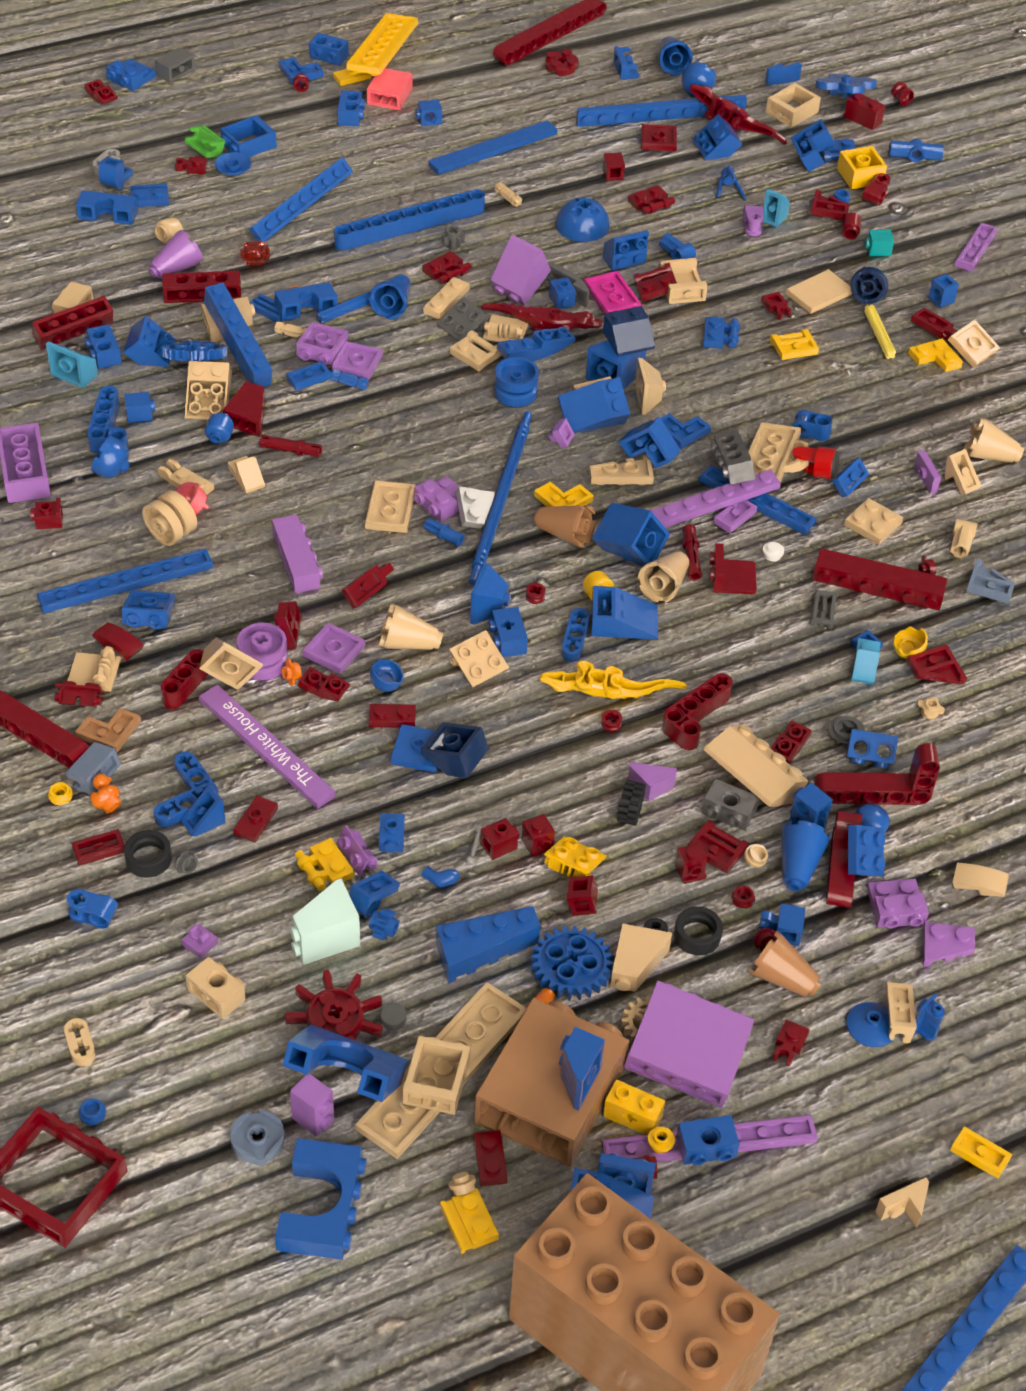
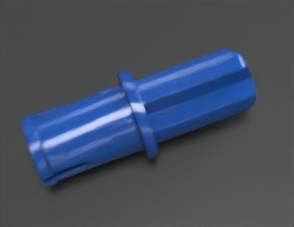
M431 518L426 519L423 526L425 530L437 535L440 540L445 539L458 547L465 538L464 534L453 530L448 524L443 525Z

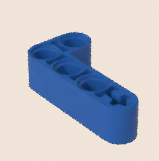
M105 386L100 389L87 431L90 451L95 454H100V447L110 435L120 439L129 450L126 430L114 427L120 408L118 390L114 386Z

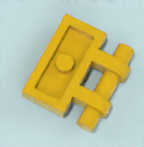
M332 838L311 846V856L305 855L303 850L297 851L294 855L298 860L297 865L302 871L306 872L309 883L315 886L318 891L326 888L324 882L328 880L332 884L338 879H342L345 882L355 877L353 868ZM318 865L322 871L316 870L314 866Z

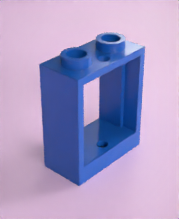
M257 115L220 128V137L225 140L224 147L230 152L243 153L248 157H252L277 147L276 132ZM248 136H256V138L245 141L243 143L238 142V140L246 138Z

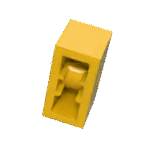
M616 1079L605 1100L603 1117L646 1135L653 1128L658 1127L663 1117L665 1100Z

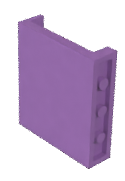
M657 981L624 1068L722 1108L729 1095L754 1019L747 1017L743 1013L727 1009L719 1003H712L702 999L694 993H688L675 988L669 983Z

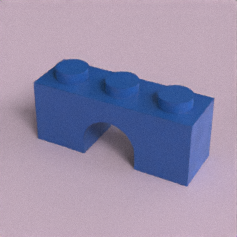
M82 190L76 202L78 219L96 221L99 215L111 213L114 216V223L133 225L138 213L136 196Z
M330 282L275 291L274 307H276L282 321L300 318L302 307L314 308L319 313L337 305V294Z

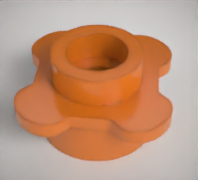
M286 659L285 666L282 667V676L285 680H288L290 686H293L296 680H300L301 668L297 662L292 663L291 659Z

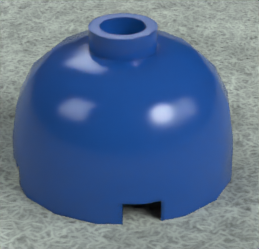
M695 62L689 64L683 70L682 86L688 95L696 97L689 89L691 84L714 88L716 73L713 69L708 68L707 64Z
M110 435L99 450L101 452L98 457L95 456L91 466L92 472L104 478H114L121 472L125 473L131 464L128 461L129 450L120 439Z

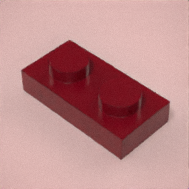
M370 704L369 727L401 728V725L415 727L416 705Z
M501 1130L474 1133L480 1186L507 1184L508 1177Z

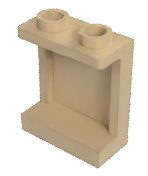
M696 258L660 261L659 268L663 267L666 263H670L677 284H669L668 293L665 294L669 304L706 301L707 283L700 280L696 269Z

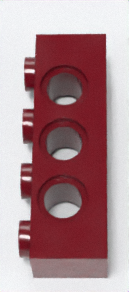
M240 271L162 274L164 303L204 302L205 287L219 283L225 284L232 299L241 298Z
M104 295L32 322V335L40 350L46 349L48 341L59 344L86 334V329L113 324V309Z

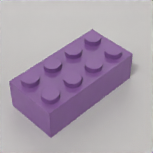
M38 423L0 428V458L8 503L51 497Z

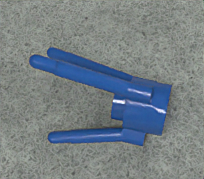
M731 166L723 168L720 173L721 177L718 178L717 197H720L723 183L725 185H732L734 183L742 198L746 200L734 169Z

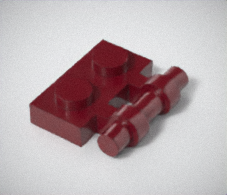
M659 185L628 195V202L637 211L641 210L643 214H652L658 209H667L670 205L675 204V199L673 197L668 198V194Z
M452 251L422 265V272L433 280L438 279L441 284L448 283L453 277L463 276L468 270L472 269L469 262L463 264V259Z

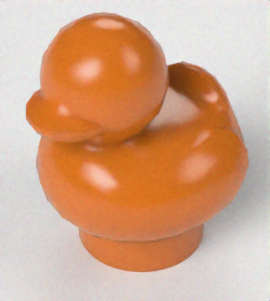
M97 774L93 779V785L99 791L92 792L90 800L95 808L103 809L106 814H109L122 803L119 799L120 791L116 785H109L112 781L111 777L108 778L105 774Z

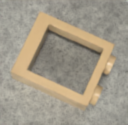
M794 83L768 97L766 113L792 128L819 112L821 97ZM794 100L801 105L794 108L787 103Z
M419 1036L403 1088V1104L455 1115L470 1063L471 1047L465 1046L460 1042L451 1043L435 1037ZM423 1054L459 1062L452 1090L415 1083Z

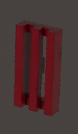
M119 829L71 843L78 866L124 853L125 846Z

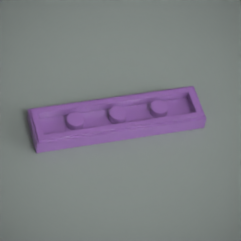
M980 223L957 258L955 266L972 272L996 236L998 228Z

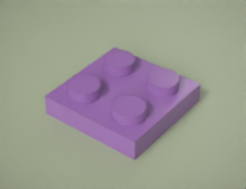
M345 341L332 364V371L337 369L342 371V373L346 372L359 376V378L363 377L370 380L383 356V350Z
M327 623L303 649V657L341 674L365 648V640Z

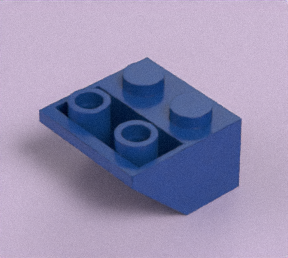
M718 114L693 138V141L706 160L730 157L743 145L731 125Z
M648 230L615 237L604 242L603 259L612 271L646 263Z
M145 316L131 327L123 353L138 365L167 367L170 359L162 357V346L168 343L173 344L176 339L158 326L155 321Z

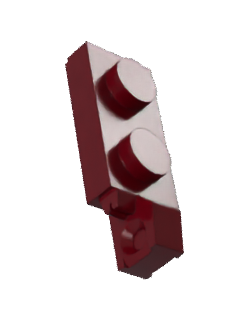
M926 308L921 309L911 317V322L935 336L947 340L948 343H950L948 341L950 336L957 332L953 323Z
M391 563L384 564L381 567L375 565L343 588L341 591L352 608H357L387 584L386 576L394 571Z

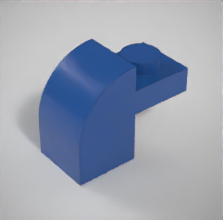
M110 157L100 161L99 180L101 184L123 190L124 182L133 176V169L124 167V161Z

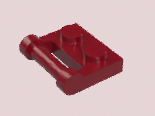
M670 263L642 274H633L642 301L667 294L669 284H677Z
M708 820L687 844L688 846L701 843L707 855V863L726 874L744 856L745 849L751 845L749 842L741 841L716 827V823Z

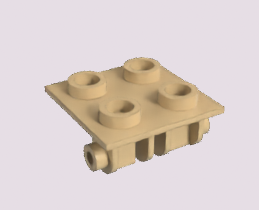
M491 315L489 323L485 322L484 330L486 331L483 339L491 342L523 339L529 324L515 318Z
M486 630L449 649L452 654L450 663L452 666L460 667L472 688L509 669V666Z
M110 646L102 649L101 655L76 652L67 681H73L76 685L84 686L85 683H95L103 691L111 692L121 657L115 656L113 648Z

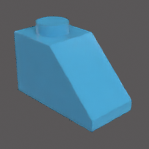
M767 189L763 206V222L778 227L788 217L790 201L784 195Z

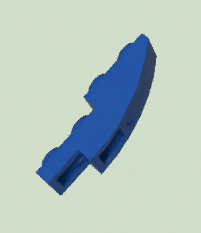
M566 327L533 331L531 338L498 342L497 350L505 359L521 357L533 362L561 351L575 342V337Z

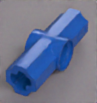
M913 139L910 142L891 140L888 155L889 157L909 158L912 162H920L922 159L941 161L944 145L923 143L920 139Z

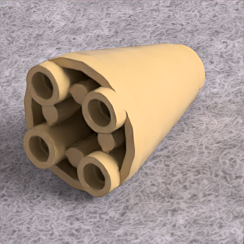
M980 418L978 423L972 425L969 433L972 435L971 439L966 442L963 450L966 449L969 457L1011 463L1013 461L1018 463L1024 452V448L1020 446V443L985 418Z
M390 603L387 612L388 617L384 621L381 630L380 647L415 650L439 649L443 632L438 631V628L404 608Z

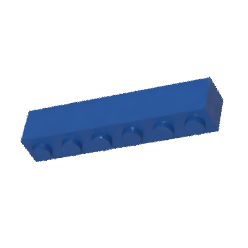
M219 283L205 287L204 304L246 380L263 387L271 385L273 369L225 284Z

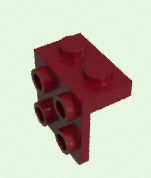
M715 543L714 552L709 554V565H712L710 567L709 580H713V592L755 594L757 590L755 562L724 559V544Z

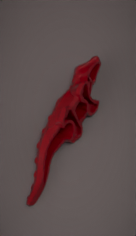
M691 84L690 91L700 102L705 103L709 107L708 111L705 112L707 119L712 120L718 114L731 125L734 131L741 129L766 134L784 145L787 144L786 138L772 127L752 119L743 108L738 107L733 102L716 96L709 86Z
M505 302L502 304L486 303L481 305V309L507 313L532 325V331L566 327L569 331L575 328H600L603 323L601 319L594 318L589 311L567 313L559 308H543L541 306L533 308L532 306H515L514 303L509 305Z

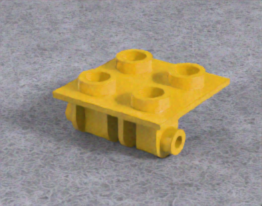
M564 836L544 854L547 856L544 863L548 865L549 869L560 872L562 875L568 869L567 877L569 878L572 875L573 877L590 876L592 874L589 873L606 859L607 855L600 853L596 848L578 843L574 838Z

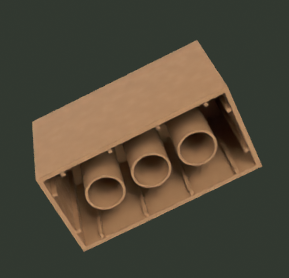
M588 1173L514 1255L509 1319L601 1391H750L762 1376L780 1313Z

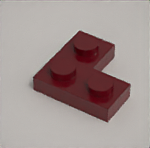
M296 601L280 602L278 612L274 614L275 624L279 625V628L284 631L287 638L288 650L297 648L302 619Z

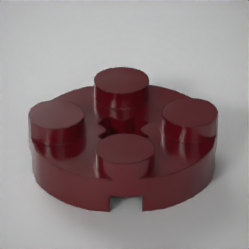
M564 49L563 51L547 52L545 68L548 72L552 73V71H555L557 75L566 76L573 74L576 68L578 69L579 60L577 56L572 54V50Z

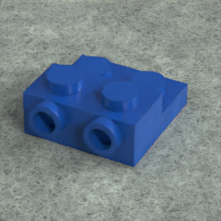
M128 59L125 62L116 60L106 67L108 80L131 91L136 90L156 77L154 69L133 59Z
M131 590L122 607V624L129 625L130 627L150 626L153 629L167 628L171 620V610L176 602V593Z

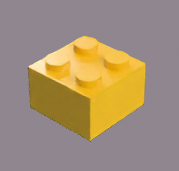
M869 146L840 151L837 170L850 189H859L866 187L875 175L879 173L886 174L887 165L875 148Z

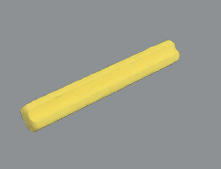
M866 305L864 312L887 359H893L896 350L874 305Z

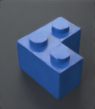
M822 119L790 137L808 172L824 164L819 152L835 143Z
M660 417L629 430L619 441L629 458L645 452L655 469L671 462L681 451Z

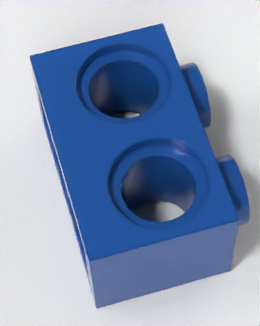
M317 33L309 42L310 58L340 66L349 56V41Z
M341 90L338 106V125L359 126L360 119L363 120L365 99H362V92Z
M109 324L86 329L85 345L87 350L90 349V357L96 359L98 369L122 364L120 347Z
M851 729L846 758L851 759L853 764L865 765V761L874 762V767L888 769V765H894L899 736ZM860 741L866 745V752L864 754L855 752L854 744ZM880 745L888 747L889 756L887 758H882L878 755L877 749Z
M811 782L805 788L801 787L795 792L789 821H792L791 825L798 824L799 820L808 821L826 829L833 799Z

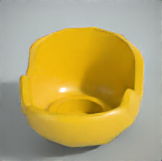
M909 626L894 636L893 648L900 657L907 659L908 656L926 651L928 636L923 628L916 630Z

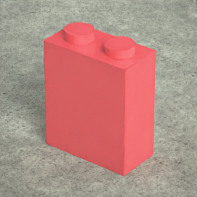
M385 68L380 75L374 76L368 86L367 104L401 110L413 88V73Z

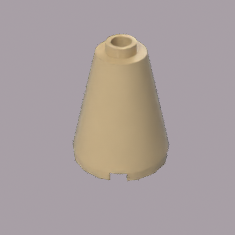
M675 551L645 564L638 574V579H640L641 583L639 587L644 595L654 602H669L677 595L689 567L688 557L683 552Z

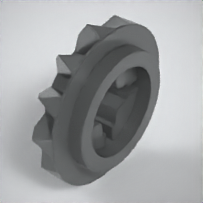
M839 716L830 722L828 732L830 733V739H835L836 744L844 743L846 747L849 741V735L846 732H850L851 729L865 731V727L854 717Z

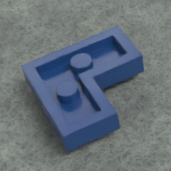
M295 57L279 61V68L291 84H294V77L298 74L306 75L309 80L324 77V72L317 62L301 66Z
M670 413L661 417V420L680 449L711 432V426L698 416L683 424Z

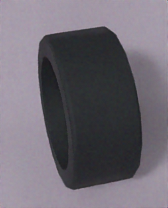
M139 831L133 834L125 843L124 855L126 866L136 876L144 878L156 877L169 868L172 861L170 841L159 831ZM147 846L158 847L163 852L158 858L146 862L139 861L133 856L137 850Z
M701 906L687 908L677 917L674 930L675 941L679 948L695 956L712 953L721 941L723 932L722 921L711 909ZM690 923H702L711 928L713 935L707 939H695L685 933L684 927Z

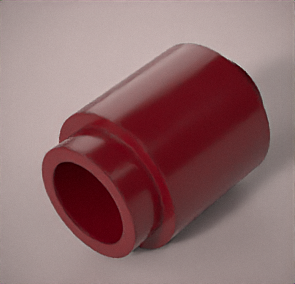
M850 212L843 217L842 233L846 239H856L861 230V217L857 213Z

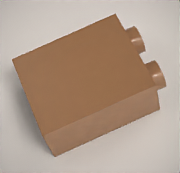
M533 998L476 1094L475 1124L490 1131L501 1130V1136L568 1167H572L603 1110L605 1100L616 1079L619 1080L625 1069L624 1065L629 1040L623 1037L618 1028L609 1023L598 1022L594 1025L576 1017L574 1011L561 1002L552 1001L546 1004ZM575 1027L605 1039L602 1068L579 1111L573 1108L561 1078L562 1065H559V1060L563 1053L560 1050L562 1041L566 1035H571Z

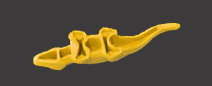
M579 661L577 663V672L566 673L564 671L540 674V681L550 685L556 692L575 690L593 697L611 699H637L640 696L649 695L651 692L660 691L665 688L686 689L687 687L684 682L669 679L635 682L624 678L623 671L614 666L600 670L595 669L593 664L587 661Z

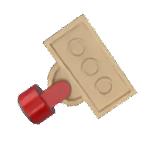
M761 422L748 451L753 462L754 474L771 469L780 483L785 472L793 473L801 470L813 474L817 478L832 480L838 472L840 453L838 449L820 446L818 449L809 448L807 442L799 441L801 435V428L763 422Z

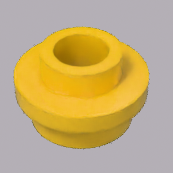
M57 782L51 786L48 797L53 804L63 805L72 799L73 792L66 783Z
M655 1127L649 1132L648 1144L654 1152L663 1154L673 1148L675 1136L670 1129ZM657 1137H664L666 1140L661 1141Z

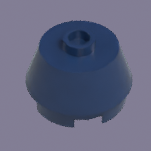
M863 267L853 275L851 290L859 302L874 304L881 301L887 294L888 280L885 274L878 268Z

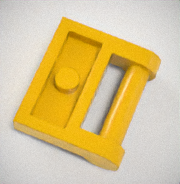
M808 329L784 335L772 334L769 337L771 346H774L781 360L817 355L819 347Z

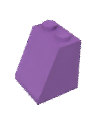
M512 235L491 278L493 290L501 296L504 294L516 304L519 302L525 306L551 271L543 250Z

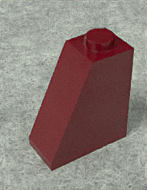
M246 381L225 406L223 413L232 419L234 429L261 437L265 409L264 387Z

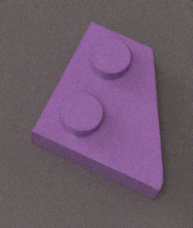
M925 921L923 927V966H931L932 962L941 959L946 962L958 956L964 957L974 953L975 928Z

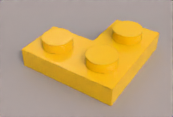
M943 339L909 348L908 354L918 365L936 361L945 372L962 368L963 361Z
M551 481L534 490V497L546 507L588 505L593 502L594 496L580 484L563 492Z

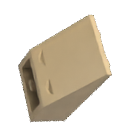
M189 361L185 419L208 420L212 414L223 413V409L229 403L232 371L230 363Z

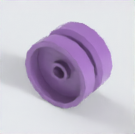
M255 623L242 629L237 637V649L263 664L262 668L251 678L254 680H269L281 675L282 667L285 666V660L288 659L287 638L284 631L271 623Z

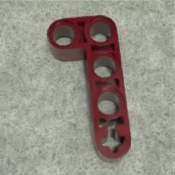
M724 673L716 674L668 707L664 712L663 733L684 750L696 749L699 745L701 725L698 722L729 701L733 684L732 678Z
M837 811L830 848L826 904L851 908L855 875L848 874V825H861L862 814Z

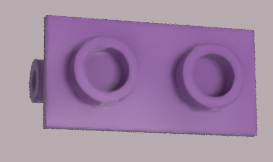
M345 825L337 844L358 876L361 877L365 869L374 870L377 868L378 860L370 849H366L367 844L359 831L350 830Z

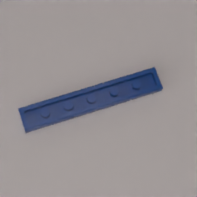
M712 465L699 478V482L713 489L730 483L728 478H724L722 470ZM768 493L747 499L757 506L758 512L804 535L816 524L817 518Z

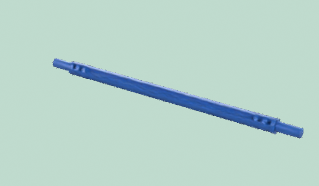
M529 411L524 413L522 422L517 427L471 565L472 572L469 578L471 585H475L481 568L487 561L530 430L529 423L532 413Z

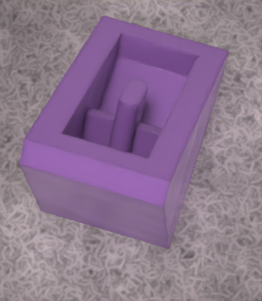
M630 762L628 780L646 784L644 798L649 802L674 788L677 768Z

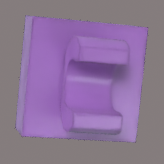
M564 418L559 419L556 426L552 428V434H548L551 442H558L560 448L569 445L575 434L567 419Z
M195 924L182 939V946L200 959L218 944V937L200 924Z

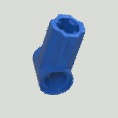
M670 233L664 234L659 242V246L671 254L672 260L696 257V250L691 243L683 244Z

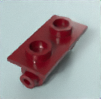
M63 681L62 684L55 683L59 690V693H55V702H59L61 705L76 706L77 697H80V706L96 708L98 705H102L103 699L99 695H105V692L98 684L85 683L84 686L76 685L73 681Z

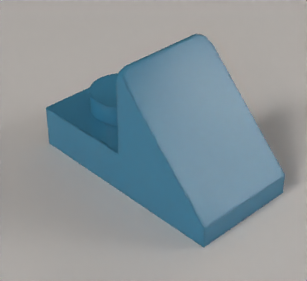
M858 638L851 681L874 685L881 642Z

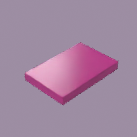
M618 271L583 279V282L590 290V295L604 314L642 306Z

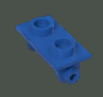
M934 993L929 999L924 998L917 1006V1028L913 1037L917 1033L928 1041L934 1040L937 1037L939 1025L945 1014L943 1006L935 1002L937 993Z

